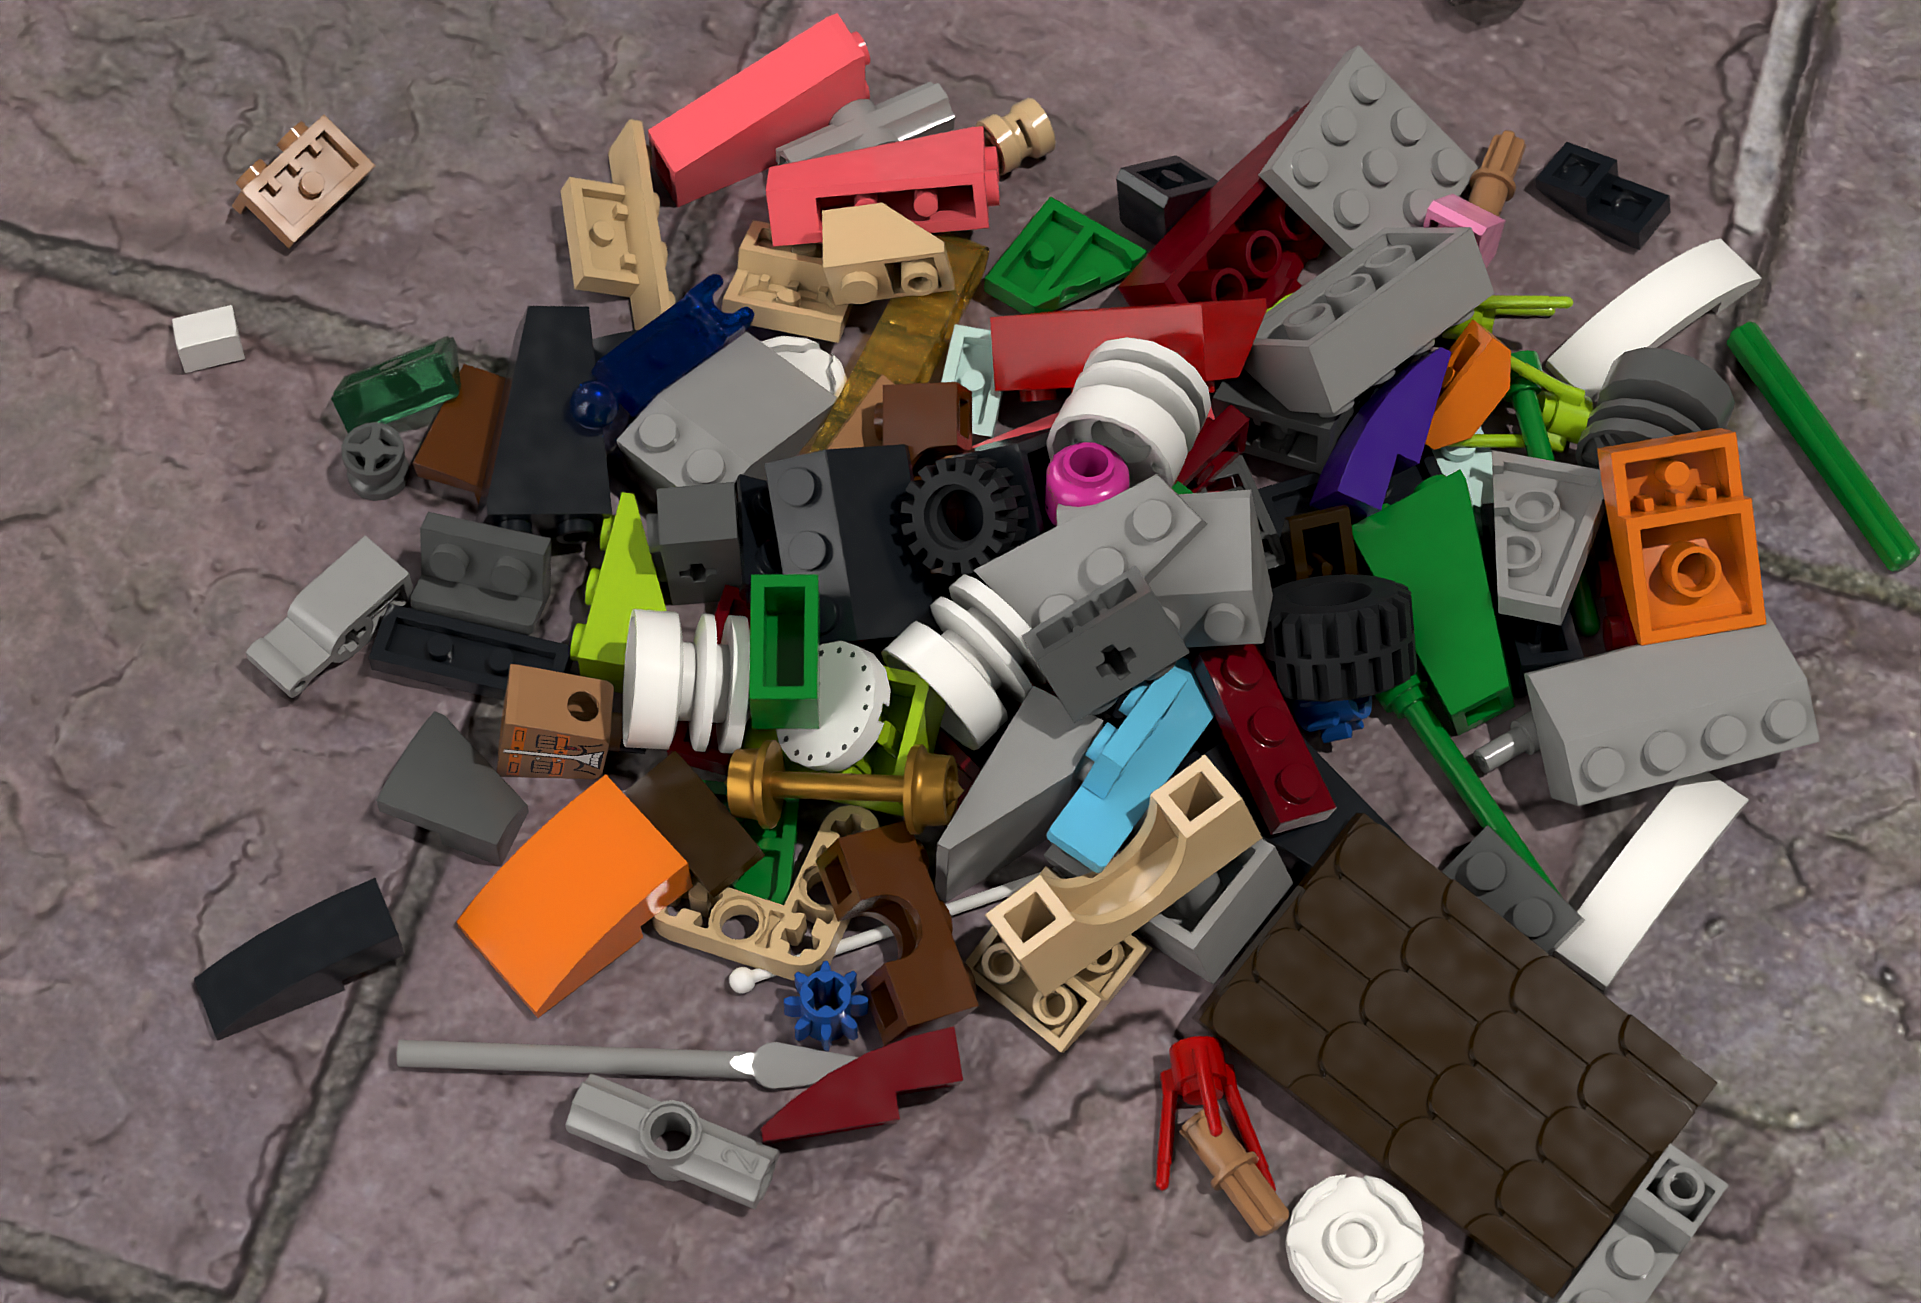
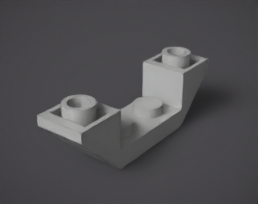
M1670 1143L1557 1303H1646L1729 1184Z

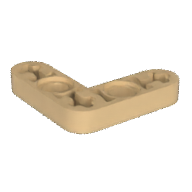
M848 805L838 807L830 812L821 824L785 905L729 887L713 898L701 883L691 875L693 887L670 904V906H677L682 898L689 899L691 910L681 909L677 916H669L668 908L665 907L651 918L653 927L659 935L668 940L753 968L764 969L789 980L795 981L794 974L797 972L803 973L808 977L817 971H821L823 961H828L829 965L831 964L850 919L838 922L832 904H818L808 896L812 886L823 881L815 860L837 838L851 835L852 830L863 832L878 828V821L869 810L861 806ZM737 915H748L759 924L758 929L753 935L741 940L725 936L722 932V926L728 919ZM702 916L709 918L708 928H704ZM806 920L814 923L811 934L813 949H804L800 957L792 956L790 945L798 946L802 942L807 931Z

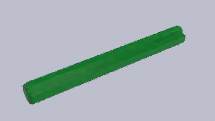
M1749 321L1742 326L1736 327L1730 333V337L1727 340L1728 347L1887 569L1892 572H1898L1909 567L1920 555V548L1758 324Z

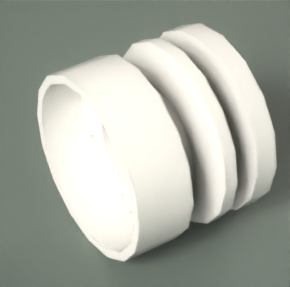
M1129 337L1105 341L1090 353L1083 372L1079 374L1072 394L1064 402L1051 427L1046 441L1050 461L1056 453L1066 446L1080 442L1098 443L1112 448L1123 457L1129 469V488L1156 474L1172 488L1183 467L1188 452L1191 451L1210 411L1211 401L1208 386L1195 367L1176 352L1155 342Z
M964 574L949 587L953 601L941 596L930 605L932 615L943 632L942 635L928 626L915 621L892 641L881 654L887 667L916 672L946 702L940 727L959 743L974 751L979 749L1009 720L1007 711L995 692L997 689L1011 699L1023 703L1032 688L1030 681L1040 686L1048 681L1022 638V635L1030 631L1031 627L993 590L976 578Z
M633 609L627 634L623 678L622 734L625 747L669 750L675 735L677 721H688L690 741L694 751L705 752L709 743L712 723H716L717 743L721 753H734L735 750L741 748L745 726L748 718L751 716L749 702L750 629L748 618L745 616L728 615L724 625L721 644H717L715 616L702 613L695 630L693 642H683L681 623L677 612Z

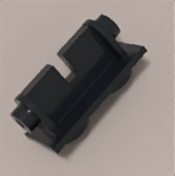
M739 474L737 477V505L739 511L742 576L739 596L742 600L746 601V607L751 610V575L783 574L767 480Z

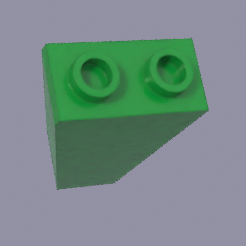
M1461 469L1448 476L1444 474L1432 476L1421 482L1414 489L1413 494L1392 505L1383 504L1381 511L1352 525L1355 549L1369 575L1403 584L1411 591L1416 659L1459 736L1514 708L1515 702L1474 506L1466 478Z

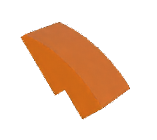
M1716 428L1597 448L1614 554L1637 643L1643 646L1766 625L1752 498L1743 494L1736 432Z
M605 774L566 805L525 842L482 888L456 922L464 935L534 1015L539 1018L642 940L641 926L686 893L693 885L688 862Z

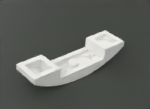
M1721 239L1701 244L1660 266L1610 302L1575 332L1547 360L1545 367L1560 382L1584 389L1585 396L1590 397L1592 402L1599 398L1600 390L1613 361L1625 351L1643 347H1659L1709 310H1712L1716 315L1759 285L1761 277Z
M1709 772L1679 779L1629 841L1577 911L1585 921L1552 955L1602 991H1605L1641 944L1645 934L1708 851L1714 848L1749 799Z

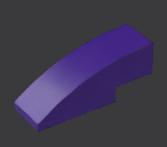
M1440 347L1411 363L1387 381L1361 407L1340 436L1322 469L1309 505L1322 510L1346 504L1350 510L1351 524L1381 511L1390 478L1420 463L1451 351Z

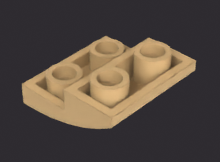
M1047 866L1039 874L1053 879H1065ZM993 926L965 963L970 967L975 982L979 987L1059 1052L1064 1053L1110 1003L1153 948L1132 933L1046 997H1043L1010 953Z

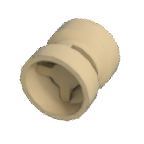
M1027 98L1014 104L1007 115L1001 117L993 114L978 121L975 127L984 126L986 147L997 146L999 175H1004L1017 169L1021 164V160L1030 156L1038 159L1055 149L1056 141L1051 123L1043 108L1033 98Z

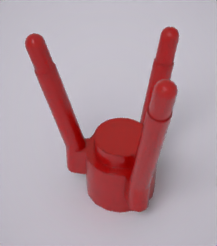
M1195 1036L1174 1043L1169 1048L1171 1068L1160 1073L1163 1099L1156 1162V1188L1164 1191L1169 1186L1178 1095L1182 1094L1183 1101L1186 1104L1203 1105L1209 1132L1214 1137L1220 1136L1223 1132L1218 1100L1224 1095L1246 1152L1253 1151L1257 1154L1259 1160L1255 1165L1276 1193V1186L1269 1171L1268 1163L1237 1087L1234 1065L1225 1063L1222 1042L1218 1038L1211 1036Z

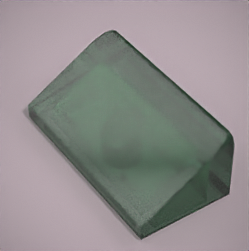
M446 336L344 376L334 390L331 400L347 433L349 434L354 428L365 423L379 422L388 424L456 398L460 394L461 389L457 344L453 337L449 338V336Z

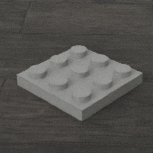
M1358 45L1344 53L1263 167L1259 176L1343 258L1384 228H1423L1427 209L1433 200L1450 194L1459 197L1469 183L1472 173L1479 167Z

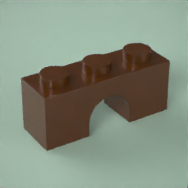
M958 382L883 385V403H877L874 410L876 437L879 441H883V446L908 445L914 480H921L922 478L918 472L925 466L933 465L935 461L943 457L957 455L972 449V391ZM946 509V518L952 533L960 539L969 540L970 530L966 514L958 509ZM942 567L930 569L932 581L957 580L962 576V574L952 576L941 574Z
M905 821L837 838L815 860L837 921L858 916L876 918L892 931L898 945L897 960L884 963L861 983L865 996L868 997V1004L884 1046L910 1036L954 1026L979 1006L975 997L976 982L970 967L962 962L952 936L953 923L947 906L938 900L929 876V859L925 847L919 840L915 839L914 834L909 833Z

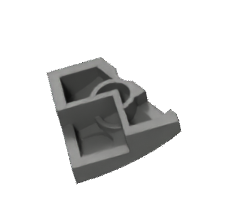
M435 711L422 725L405 749L376 800L380 812L439 833L442 845L501 867L529 812L528 805L469 743L445 715Z

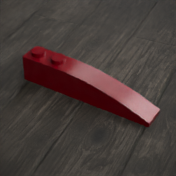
M1310 101L1226 173L1122 281L1117 288L1129 306L1266 298L1268 309L1273 307L1283 297L1301 288L1302 285L1297 280L1308 260L1317 258L1325 241L1259 176V173Z

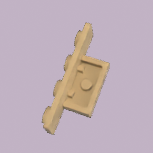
M629 119L609 149L608 155L613 184L569 177L560 190L574 289L630 297L635 330L668 327L675 314V296L668 288L665 269L668 252L665 242L661 241L658 224L660 201L658 194L653 192L650 174L652 150L645 142L642 121Z

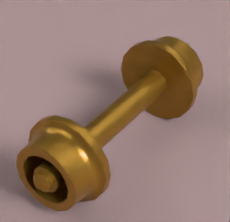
M765 740L760 748L737 749L734 751L728 768V777L724 782L727 787L728 805L731 814L737 818L757 820L763 829L776 827L781 816L784 798L903 802L904 820L907 830L910 834L919 835L926 826L949 825L956 813L958 798L964 792L958 783L955 758L949 755L928 753L927 748L923 744L911 746L907 755L904 775L785 771L784 757L780 744L776 740Z

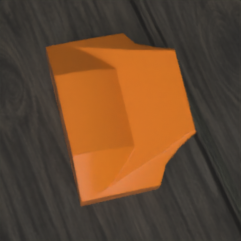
M1473 319L1449 349L1451 351L1450 359L1425 442L1433 450L1472 438L1510 389L1511 350Z

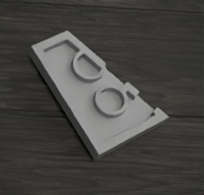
M1492 450L1498 613L1561 626L1606 511L1600 470Z
M1156 474L973 571L1033 629L1134 566L1138 568L1149 584L1207 523Z

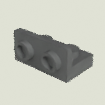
M428 512L420 527L421 576L411 594V608L525 635L532 634L551 594V538Z
M1488 825L1442 871L1450 879H1455L1549 955L1585 921L1559 893Z

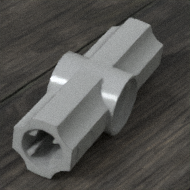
M931 81L877 105L869 99L855 100L838 110L830 120L829 126L776 148V162L778 165L949 132L955 127V116L943 88L939 83L933 84Z
M592 1073L581 1083L572 1101L571 1110L565 1124L567 1132L646 1164L651 1173L662 1180L672 1182L685 1180L754 1210L766 1194L779 1159V1150L699 1118L695 1110L684 1102L675 1100L660 1102ZM669 1131H680L690 1137L686 1146L677 1151H664L655 1146L657 1139Z

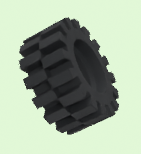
M978 455L946 458L935 461L936 465L925 466L918 472L922 478L921 480L910 481L905 491L914 495L913 500L902 501L900 513L912 514V523L901 524L903 535H916L917 541L910 544L909 548L914 555L927 554L923 564L928 568L936 569L942 567L941 574L950 576L975 573L973 570L1015 549L1016 547L1012 545L1014 541L1024 540L1027 529L1019 527L1017 524L1019 519L1029 518L1028 506L1017 508L1016 498L1024 496L1025 493L1021 485L1010 486L1008 484V481L1014 474L1007 467L996 469L995 466L998 462L988 457L977 459ZM959 490H965L975 495L983 510L982 529L971 540H963L955 536L950 530L946 518L947 502Z

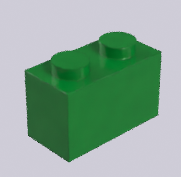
M818 574L751 575L749 702L752 729H819L820 596Z

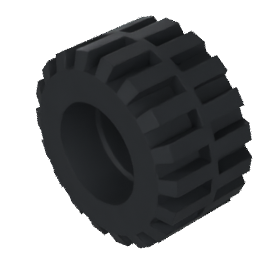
M1344 574L1300 579L1272 589L1273 598L1264 642L1258 644V647L1284 698L1310 702L1358 699L1392 689L1411 679V676L1416 674L1417 659L1411 591L1405 585L1376 576Z

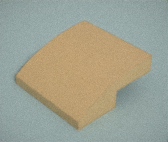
M753 220L739 248L737 271L723 297L721 319L839 343L853 303L835 306L823 270V242L773 247L770 223Z

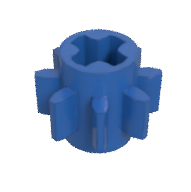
M1372 696L1332 702H1310L1292 699V709L1296 721L1304 730L1308 732L1320 730L1323 743H1330L1352 738V731L1363 729L1362 719L1367 718L1371 713Z
M823 961L821 971H817L808 977L800 972L795 973V988L800 996L784 998V1015L801 1017L795 1025V1039L799 1042L810 1036L815 1040L821 1041L824 1051H829L832 1045L831 1041H835L843 1035L855 1041L858 1038V1026L851 1016L868 1014V997L862 995L851 996L857 987V973L851 971L843 977L841 974L831 971L828 961ZM816 1002L823 1006L818 1011L814 1009ZM834 1002H837L838 1009L834 1011L829 1006L832 1005Z

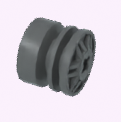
M1649 347L1625 351L1613 361L1600 390L1597 407L1591 411L1587 427L1583 430L1578 441L1575 454L1578 465L1600 470L1597 448L1716 428L1726 429L1735 405L1730 387L1713 369L1693 357L1669 349Z

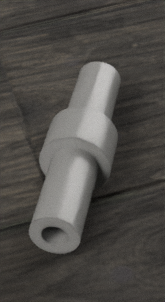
M1532 710L1512 721L1510 725L1511 730L1473 752L1474 760L1481 771L1489 773L1523 752L1532 755L1540 750Z

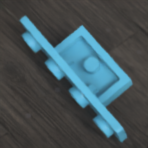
M1185 657L1178 659L1168 673L1155 679L1152 684L1144 680L1132 688L1118 710L1127 716L1118 729L1107 722L1085 754L1095 763L1080 788L1046 834L1049 841L1095 873L1103 872L1149 808L1150 794L1170 779L1214 717V713L1193 672L1192 662Z

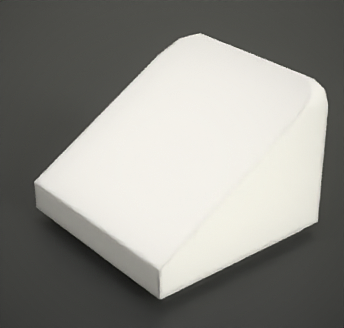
M232 305L172 319L175 342L185 373L245 359Z

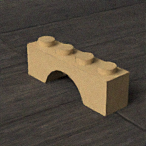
M1203 755L1150 794L1148 813L1140 830L1133 840L1108 863L1103 872L1095 873L1091 871L1082 876L1069 879H1053L1039 875L986 913L985 916L1043 997H1046L1261 840L1262 836L1241 796L1209 758Z

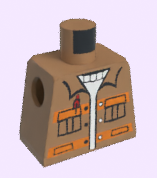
M510 664L501 716L496 770L501 777L597 779L602 777L608 751L645 754L646 748L624 746L622 713L612 712L614 685L609 681Z

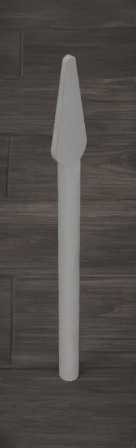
M399 1040L397 1047L398 1067L755 1079L762 1087L771 1090L811 1086L828 1073L858 1058L779 1042L766 1043L759 1047L756 1052Z

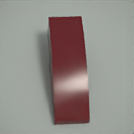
M955 1026L907 1037L870 1051L828 1073L793 1098L761 1127L762 1144L768 1145L896 1124L900 1120L896 1096L959 1086L963 1082Z

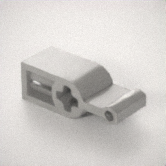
M365 535L296 596L290 605L287 617L265 637L259 638L252 643L245 652L248 660L289 697H296L331 662L341 663L348 660L377 636L388 603L407 608L411 605L413 586L410 574Z

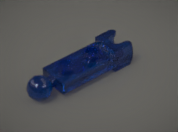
M718 274L708 276L689 290L683 299L597 361L591 373L598 380L583 382L572 392L570 400L571 414L576 422L583 427L595 430L604 428L615 420L619 410V403L632 417L636 416L647 407L656 395L743 335L754 320L753 310L749 307H742L734 313H725L719 310L714 304L713 295L722 287L723 278Z

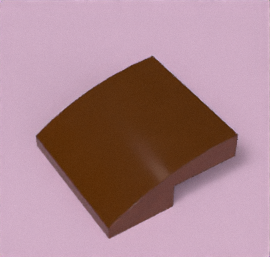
M463 364L413 461L417 476L473 492L479 506L505 377Z

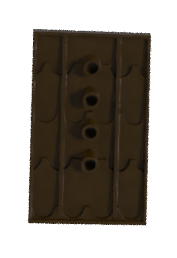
M1365 813L1354 814L1192 1017V1019L1537 1291L1554 1299L1570 1278L1572 1271L1580 1265L1612 1223L1613 1217L1628 1202L1651 1171L1655 1162L1659 1160L1669 1144H1672L1695 1114L1697 1107L1701 1106L1718 1083L1636 1017L1623 1011L1562 961L1549 955L1455 879H1450L1381 824H1377Z

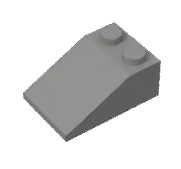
M745 332L656 395L616 442L628 469L656 491L659 488L734 482L738 503L737 477L739 474L767 480L764 463L796 456L837 410L841 402L839 398L750 333Z
M1034 685L1032 686L937 843L935 892L939 900L947 903L1047 840L1046 834L1051 825L1080 788L1095 763L1085 754L1103 728L1102 719L1094 715H1087L1074 723L1058 697Z
M1148 809L1113 858L1136 836L1145 821ZM1261 839L1137 929L1136 932L1161 952L1206 981L1214 984L1291 887L1293 881L1276 847ZM1052 844L1044 854L1046 860L1068 878L1082 876L1092 871L1055 844Z

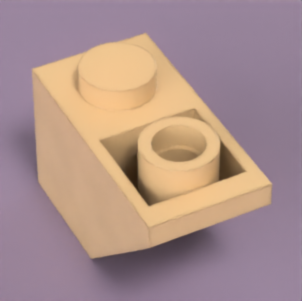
M884 203L822 211L823 270L835 306L852 303L865 304L874 300L912 295L925 296L935 292L955 290V279L944 242Z

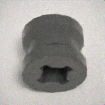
M373 422L362 424L346 435L341 446L342 460L347 469L348 482L355 493L362 498L378 501L396 496L405 488L410 477L409 464L405 456L404 443L398 431L389 425ZM384 460L385 464L376 469V464Z

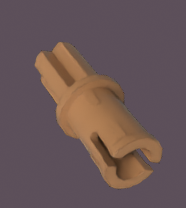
M1505 130L1502 134L1493 136L1481 168L1472 173L1469 182L1472 191L1468 202L1498 217L1501 214L1504 203L1512 199L1515 194L1516 185L1513 180L1526 149L1525 141L1516 137L1515 132Z
M1202 1109L1182 1125V1129L1179 1131L1183 1138H1186L1214 1177L1211 1180L1214 1190L1223 1189L1253 1232L1259 1236H1267L1273 1233L1288 1220L1289 1210L1255 1165L1259 1157L1253 1151L1246 1152L1221 1116L1223 1132L1218 1137L1212 1136L1209 1132L1204 1109Z

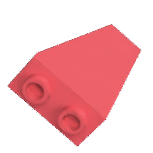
M838 13L828 16L648 129L649 145L652 150L651 165L676 206H683L769 169V167L778 165L776 162V148L829 126L834 114L846 104L859 99L870 100V91L865 80V66L870 64V55L862 36L857 31L850 33Z
M978 126L769 167L766 197L773 247L823 242L822 211L875 203H884L929 233L989 228V206H1000L997 146H985L984 126Z

